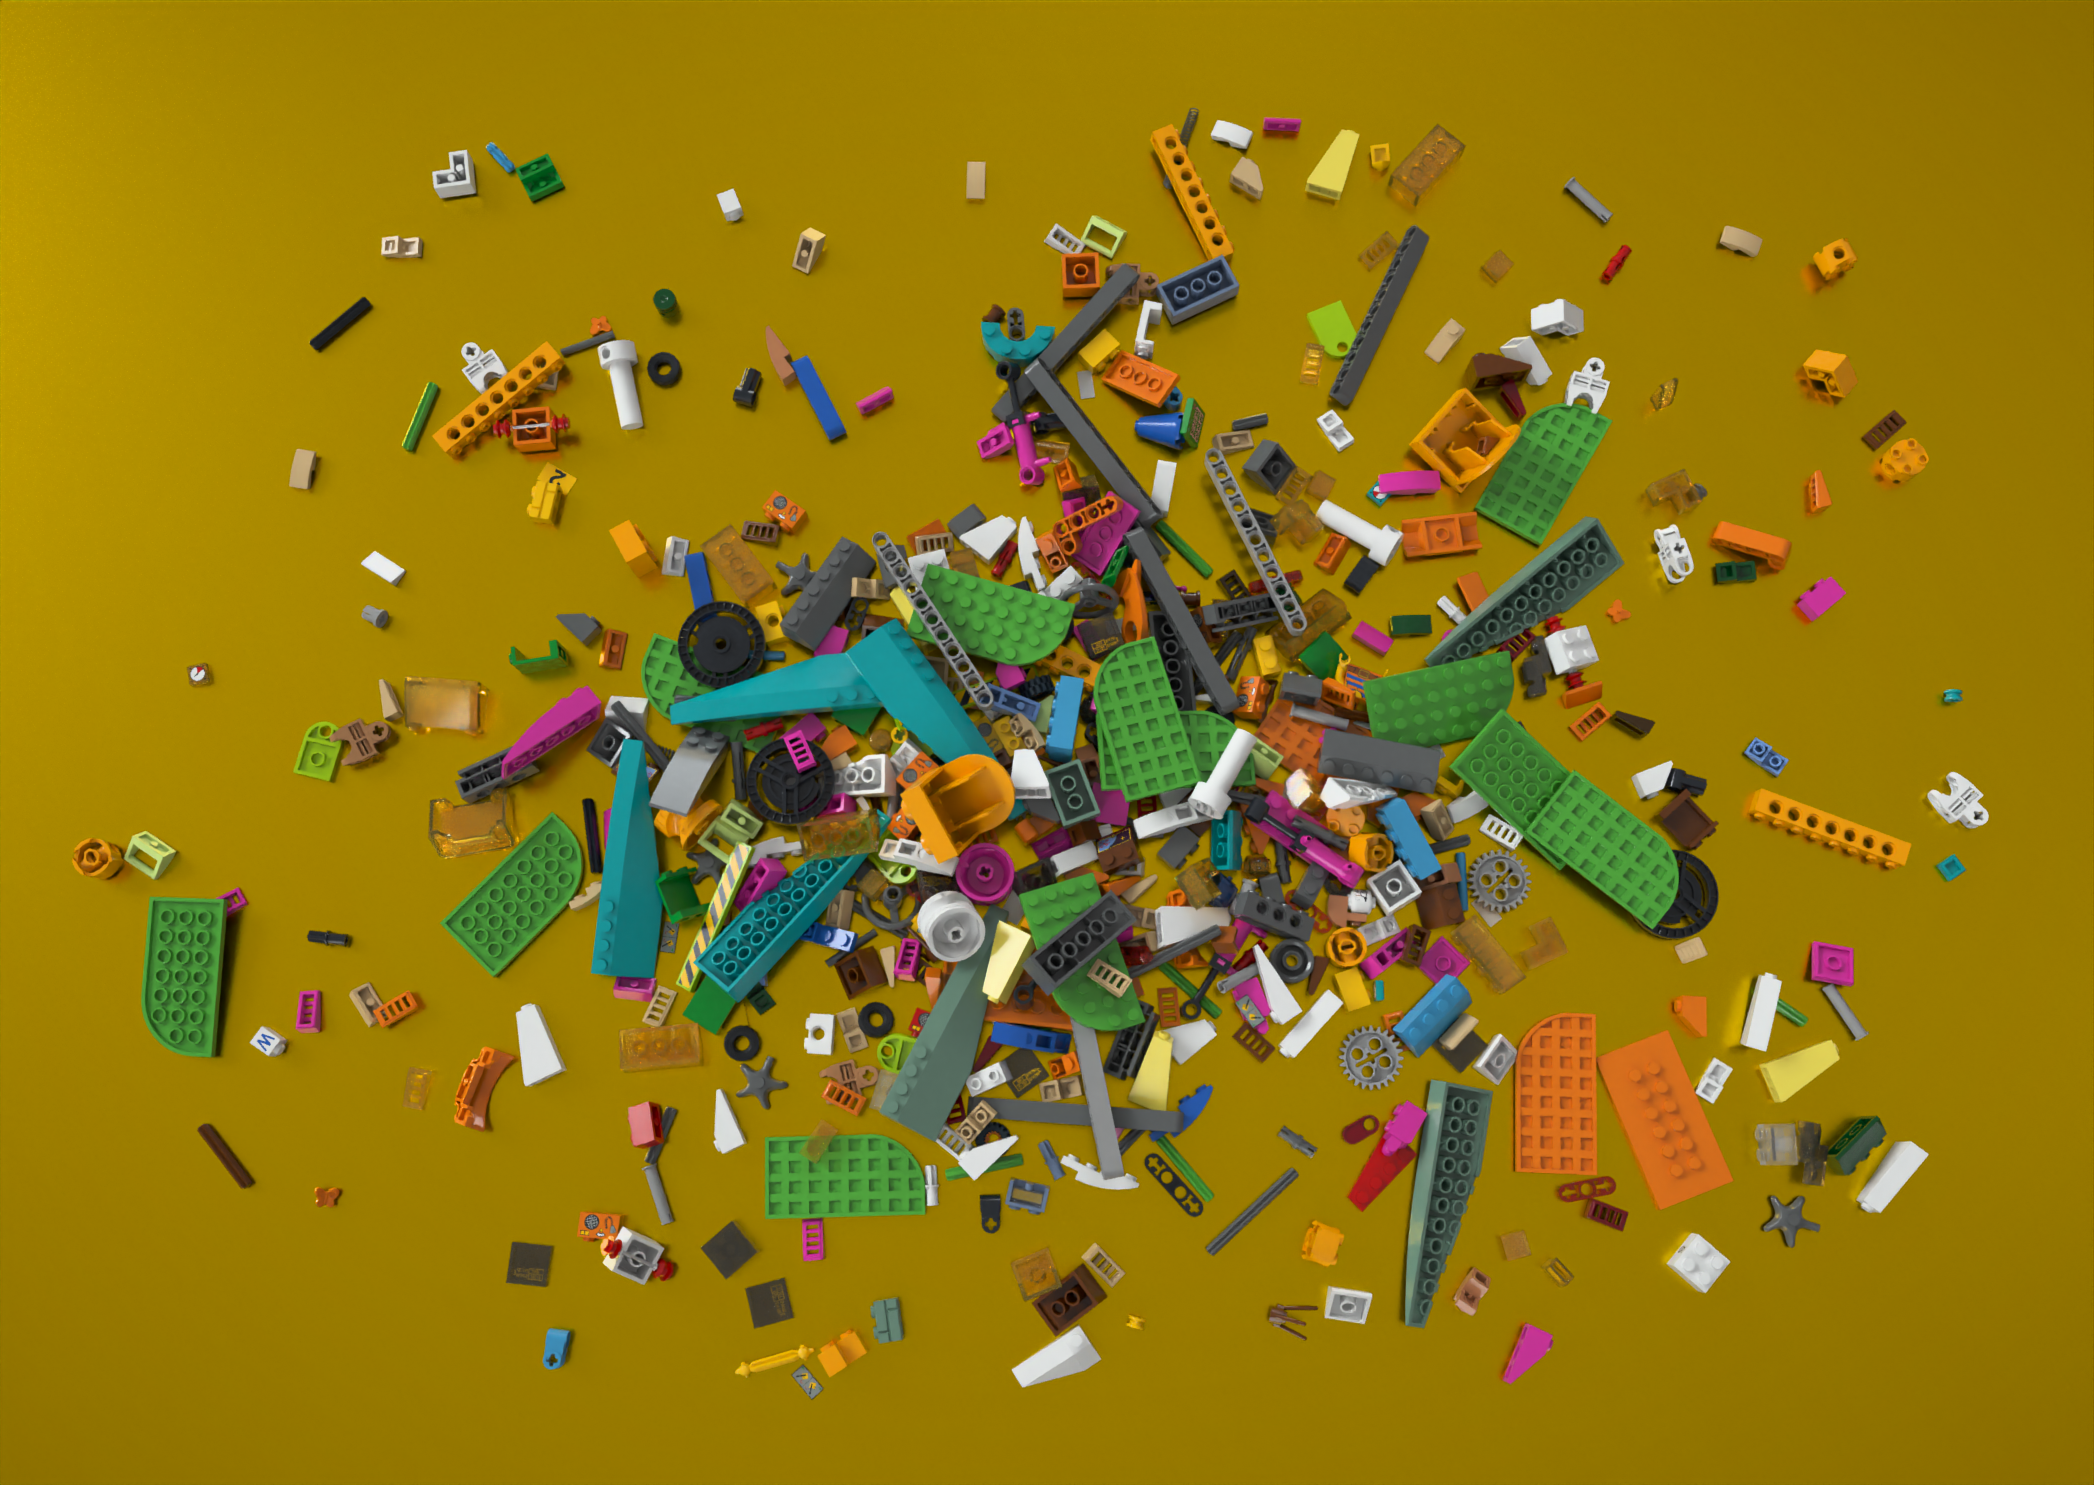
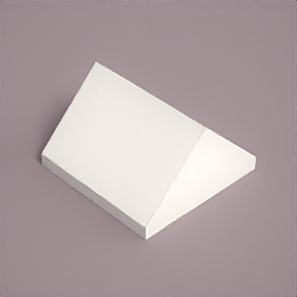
M611 696L605 709V718L628 729L611 709L612 704L620 701L646 732L649 709L648 698Z
M1494 1035L1472 1068L1494 1084L1499 1085L1515 1062L1517 1050L1503 1035Z
M1328 1286L1325 1318L1365 1324L1372 1300V1293Z

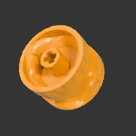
M699 797L687 817L660 809L654 820V826L668 838L679 836L682 850L687 851L697 844L714 819L721 815L723 807L713 799L704 802Z

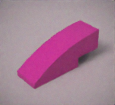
M1405 471L1378 475L1380 494L1415 495L1416 493H1436L1441 489L1439 471Z

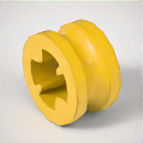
M895 727L891 732V738L895 743L903 744L909 738V732L907 729L903 730L905 735L902 736L903 740L899 741V738H895L898 728Z
M1129 1315L1130 1322L1127 1323V1326L1144 1330L1143 1323H1146V1319Z

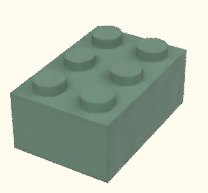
M1080 758L1044 771L1049 782L1052 801L1064 830L1079 822L1089 821L1100 816L1101 812Z

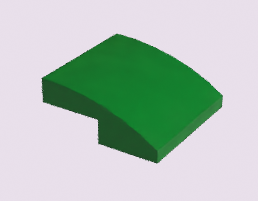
M548 153L515 168L532 202L565 187Z
M1126 545L1115 551L1101 584L1108 585L1111 588L1114 586L1128 555L1129 546Z
M1323 631L1298 658L1307 670L1323 681L1328 677L1332 679L1335 677L1337 666L1340 663L1339 654L1342 653V660H1347L1348 655L1326 631Z

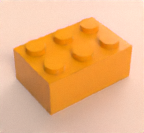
M627 520L609 530L626 563L638 578L658 568L655 563L658 559L637 524L633 525L630 520Z

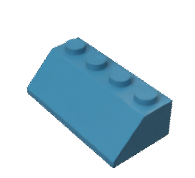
M1446 974L1392 1030L1413 1054L1419 1058L1472 1004L1469 991L1456 977Z

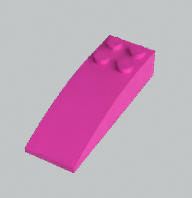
M588 685L584 688H577L568 698L560 699L553 708L542 715L525 731L502 761L501 777L503 780L599 719L601 701Z

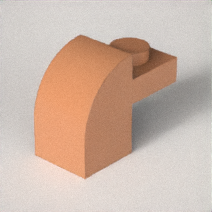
M1327 896L1326 916L1334 927L1338 929L1345 928L1346 922L1349 923V926L1361 927V924L1366 923L1367 914L1347 912L1348 897Z
M1474 1267L1456 1291L1453 1298L1456 1301L1455 1305L1461 1311L1473 1316L1477 1311L1479 1300L1489 1289L1491 1278Z

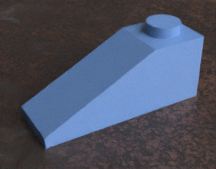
M986 684L994 698V705L990 710L1010 716L1021 713L1029 721H1036L1041 703L993 684ZM982 697L980 699L981 704H988L990 702L989 697Z

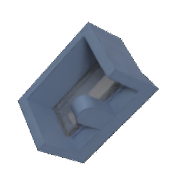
M1011 1177L1005 1204H1008L1009 1208L1014 1210L1025 1208L1028 1209L1029 1213L1040 1215V1212L1044 1213L1050 1186Z

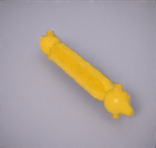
M801 1345L798 1351L790 1350L755 1360L750 1365L742 1362L740 1368L735 1371V1374H741L747 1378L751 1372L757 1373L795 1362L799 1358L806 1361L809 1355L814 1352V1348Z

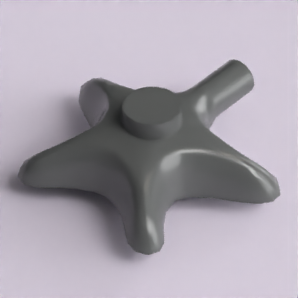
M807 553L802 554L799 564L795 567L788 566L780 561L777 562L775 567L784 571L789 576V581L781 590V595H787L797 589L804 591L817 571L809 569V556Z
M713 838L710 843L717 847L718 839ZM707 849L701 853L688 852L686 857L698 863L697 871L691 879L692 884H697L702 878L710 875L718 886L722 878L720 869L727 864Z
M767 1056L763 1067L759 1071L751 1069L744 1063L741 1064L740 1069L748 1083L745 1088L736 1093V1096L739 1098L750 1095L756 1096L762 1107L769 1109L768 1093L772 1090L784 1089L788 1085L787 1082L773 1079L770 1076V1068L775 1058Z
M1775 1195L1771 1196L1775 1216L1764 1226V1231L1769 1232L1774 1229H1781L1789 1247L1793 1248L1795 1246V1238L1799 1229L1806 1228L1819 1232L1820 1224L1808 1221L1802 1217V1207L1806 1200L1804 1196H1799L1789 1206L1783 1205Z

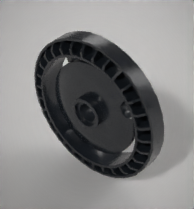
M727 601L711 602L694 610L683 623L678 637V653L686 671L698 682L713 688H724L750 679L760 668L766 651V639L760 622L745 607ZM730 613L742 618L748 624L743 626L736 619L727 616L713 617L704 623L701 621L713 614ZM697 625H699L700 627L695 632L694 629ZM751 628L753 634L749 636L747 630ZM691 635L698 638V643L693 646L696 659L704 668L712 671V676L703 673L694 664L689 645ZM722 640L726 641V647L718 649V643ZM754 640V652L748 664L741 671L728 676L729 672L736 670L746 661L750 652V641ZM717 673H723V677H717Z
M783 738L768 743L760 749L751 761L746 778L747 792L756 810L769 821L786 826L805 824L822 814L832 800L836 784L835 771L826 753L813 742L806 740L815 761H819L821 764L818 768L813 766L799 773L790 753L782 754L770 761L769 759L775 754L788 750ZM795 738L789 742L792 744L801 740V738ZM802 743L798 746L793 747L792 749L796 750L800 747H803L804 745ZM805 757L799 760L798 762L802 763L808 760L809 758ZM764 764H768L765 770H763L762 767L764 766ZM823 771L824 786L822 793L813 805L799 812V809L809 805L817 796L820 784L816 783L815 777ZM759 774L763 775L762 788L765 796L774 806L782 809V813L771 809L761 799L758 790ZM791 777L796 778L793 785H786L787 779ZM787 810H794V813L787 814Z
M1672 850L1676 862L1681 863L1678 866V889L1674 902L1660 921L1668 924L1680 923L1682 916H1688L1693 922L1683 928H1670L1657 923L1654 929H1651L1634 915L1632 916L1643 929L1655 936L1666 939H1681L1700 932L1709 924L1717 910L1719 892L1713 873L1702 860L1685 851ZM1686 866L1698 875L1703 884L1705 892L1704 906H1701L1702 891L1696 877L1686 869ZM1700 911V915L1698 917L1695 916L1696 912Z

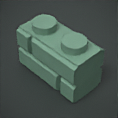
M899 1297L874 1301V1306H870L872 1319L876 1318V1327H873L874 1338L878 1339L879 1343L903 1340L904 1332Z

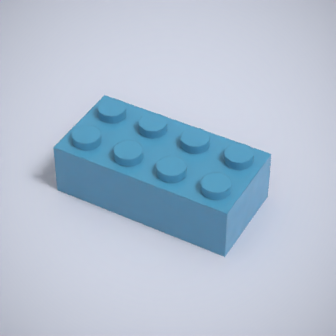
M1061 675L1060 682H1056L1045 753L1049 754L1048 758L1053 761L1063 763L1072 761L1083 695V678Z
M1394 797L1375 808L1377 814H1375L1376 818L1387 829L1385 831L1389 841L1393 840L1396 846L1394 848L1396 855L1399 858L1402 857L1405 868L1413 878L1423 880L1442 869L1404 799Z

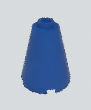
M1184 412L1140 417L1139 421L1136 420L1135 432L1143 438L1181 450L1183 447L1180 444L1185 443V439L1180 433Z

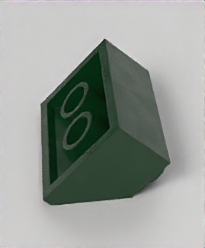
M1861 1116L1821 1156L1823 1161L1837 1175H1851L1856 1170L1855 1166L1870 1156L1869 1151L1883 1143L1884 1140L1882 1138L1887 1133L1878 1116Z

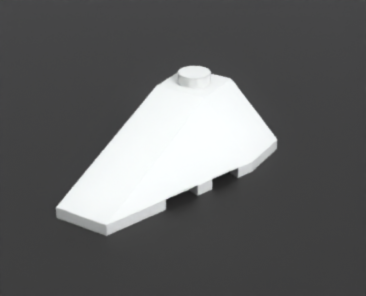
M887 754L868 755L856 763L848 764L844 769L835 771L836 784L833 795L846 793L850 797L896 796V774ZM824 776L818 778V784H820L818 797L822 793Z
M1328 777L1319 798L1326 803L1325 805L1328 808L1336 810V808L1347 809L1393 798L1398 793L1386 785Z
M1257 944L1252 948L1269 1009L1271 1010L1269 1014L1275 1023L1279 1022L1282 1025L1301 1013L1302 1009Z
M1078 1324L1012 1369V1372L1023 1388L1085 1371L1100 1361L1101 1357L1080 1324Z

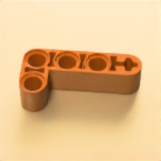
M1107 496L1057 521L1053 525V532L1061 551L1066 555L1079 553L1082 550L1083 544L1078 532L1121 511L1123 500L1119 496ZM1112 501H1114L1115 504L1112 506V508L1105 507L1112 504ZM1094 508L1099 510L1097 518L1093 514ZM1078 516H1081L1083 520L1081 526L1077 523ZM1062 524L1067 528L1065 534L1061 531ZM1070 541L1074 543L1073 551L1069 548Z
M1724 521L1718 523L1712 541L1720 546L1768 559V565L1777 570L1785 569L1792 550V543L1787 539Z
M1033 816L1018 823L1014 827V831L1027 847L1058 824Z

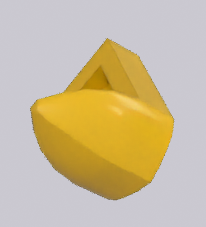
M1389 143L1370 146L1372 167L1378 171L1388 168L1390 165Z
M1440 775L1437 778L1435 787H1437L1436 790L1442 795L1447 794L1457 799L1462 793L1465 782L1461 779L1457 785H1454Z

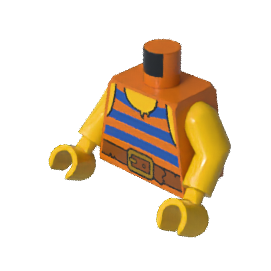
M1340 653V663L1337 666L1335 680L1356 692L1354 707L1356 710L1358 704L1366 706L1362 681L1385 677L1389 669L1382 676L1350 664V654L1347 660H1342V653Z

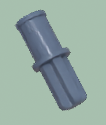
M1045 1140L1039 1143L1038 1147L1046 1161L1045 1165H1048L1054 1180L1066 1175L1057 1159L1059 1156L1056 1157L1050 1142Z

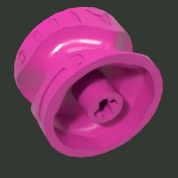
M979 843L966 849L959 858L955 871L956 880L960 891L971 903L985 907L991 904L997 905L1010 895L1015 884V870L1012 859L1004 849L991 843ZM986 872L988 873L987 878H985V876L983 875Z

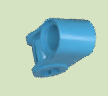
M548 1329L543 1364L547 1369L553 1370L564 1365L570 1342V1331ZM555 1356L558 1362L554 1363V1361H551V1357Z

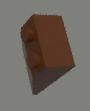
M1477 353L1472 356L1465 370L1469 389L1473 391L1502 386L1511 379L1515 383L1525 382L1532 370V365L1492 353Z
M1083 1263L1032 1302V1304L1056 1337L1106 1299L1107 1295Z

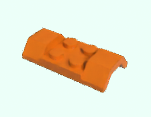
M1477 511L1401 521V532L1404 533L1402 544L1406 557L1430 556L1482 549V543L1479 540L1477 531Z

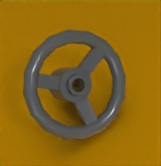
M1092 578L1083 579L1081 584L1067 589L1060 597V600L1067 602L1070 596L1080 592V600L1075 603L1076 606L1072 616L1079 619L1105 617L1114 612L1119 605V595L1115 589L1105 584L1096 583V580ZM1099 591L1110 595L1112 600L1100 597ZM1097 604L1106 606V608L1095 612L1079 611L1084 606L1088 608L1094 607Z
M883 873L878 874L865 885L861 896L862 909L867 919L876 927L885 930H901L911 925V920L922 907V904L917 900V897L922 893L917 882L913 880L901 889L897 886H889L883 892L874 889L877 883L887 879ZM913 891L915 895L913 912L906 919L899 922L898 908L901 906L902 898ZM869 896L882 900L883 905L890 910L891 923L882 921L873 914L869 906Z

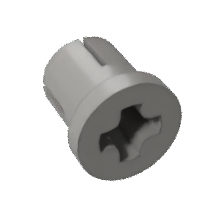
M370 605L363 609V619L373 623L375 627L381 628L384 626L388 619V612L386 610H379Z

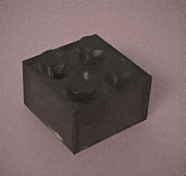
M736 1220L731 1221L701 1247L725 1279L731 1278L761 1251Z

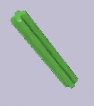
M433 382L427 383L403 441L402 447L408 451L413 450L438 390V385Z
M1161 520L1156 524V529L1205 577H1209L1213 573V569L1167 523Z
M1165 962L1159 965V969L1192 999L1199 990L1170 963ZM1204 995L1200 1002L1201 1007L1213 1018H1218L1222 1010Z
M1164 1135L1156 1141L1160 1148L1203 1199L1209 1202L1214 1197V1193Z
M1018 1153L1000 1157L983 1173L1023 1165L1022 1154ZM961 1166L945 1170L947 1181L970 1177Z

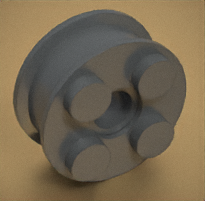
M1287 939L1274 947L1270 954L1269 962L1284 983L1294 984L1304 980L1311 973L1314 966V956L1309 946L1297 939ZM1288 956H1293L1296 959L1297 963L1295 966L1292 967L1287 964L1286 959Z

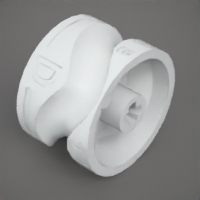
M956 891L937 893L931 896L919 911L917 919L919 931L926 940L931 952L937 958L947 962H957L969 958L981 947L985 937L984 922L971 901L962 893Z

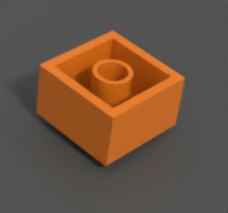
M1098 253L1062 254L1063 298L1094 296L1100 290Z

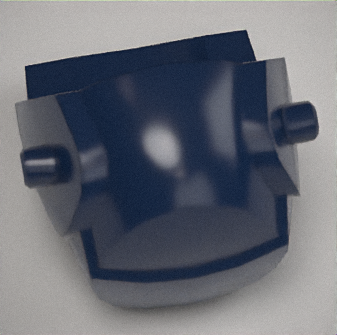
M1207 869L1194 889H1199L1197 897L1213 907L1226 908L1234 900L1238 888L1232 882L1233 878L1231 876L1227 878L1219 871Z

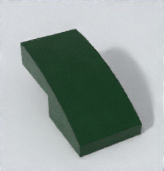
M1754 561L1715 563L1718 583L1757 580Z
M1398 615L1390 617L1391 635L1432 634L1431 615Z
M760 982L746 995L759 1015L776 1004Z

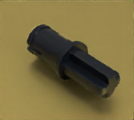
M310 930L307 935L309 942L324 943L326 946L330 944L347 946L349 941L348 934L332 933L330 930L327 932Z

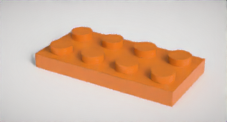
M1124 350L1120 351L1101 378L1103 383L1158 408L1163 405L1181 379L1178 374Z

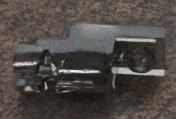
M1543 635L1535 636L1533 643H1531L1532 653L1536 654V656L1524 658L1521 664L1524 683L1530 684L1528 689H1526L1528 698L1540 697L1547 693L1546 678L1544 677L1549 676L1552 669Z
M1799 1120L1798 1131L1800 1135L1796 1138L1797 1150L1795 1161L1805 1163L1802 1183L1824 1186L1829 1146L1820 1144L1821 1124Z

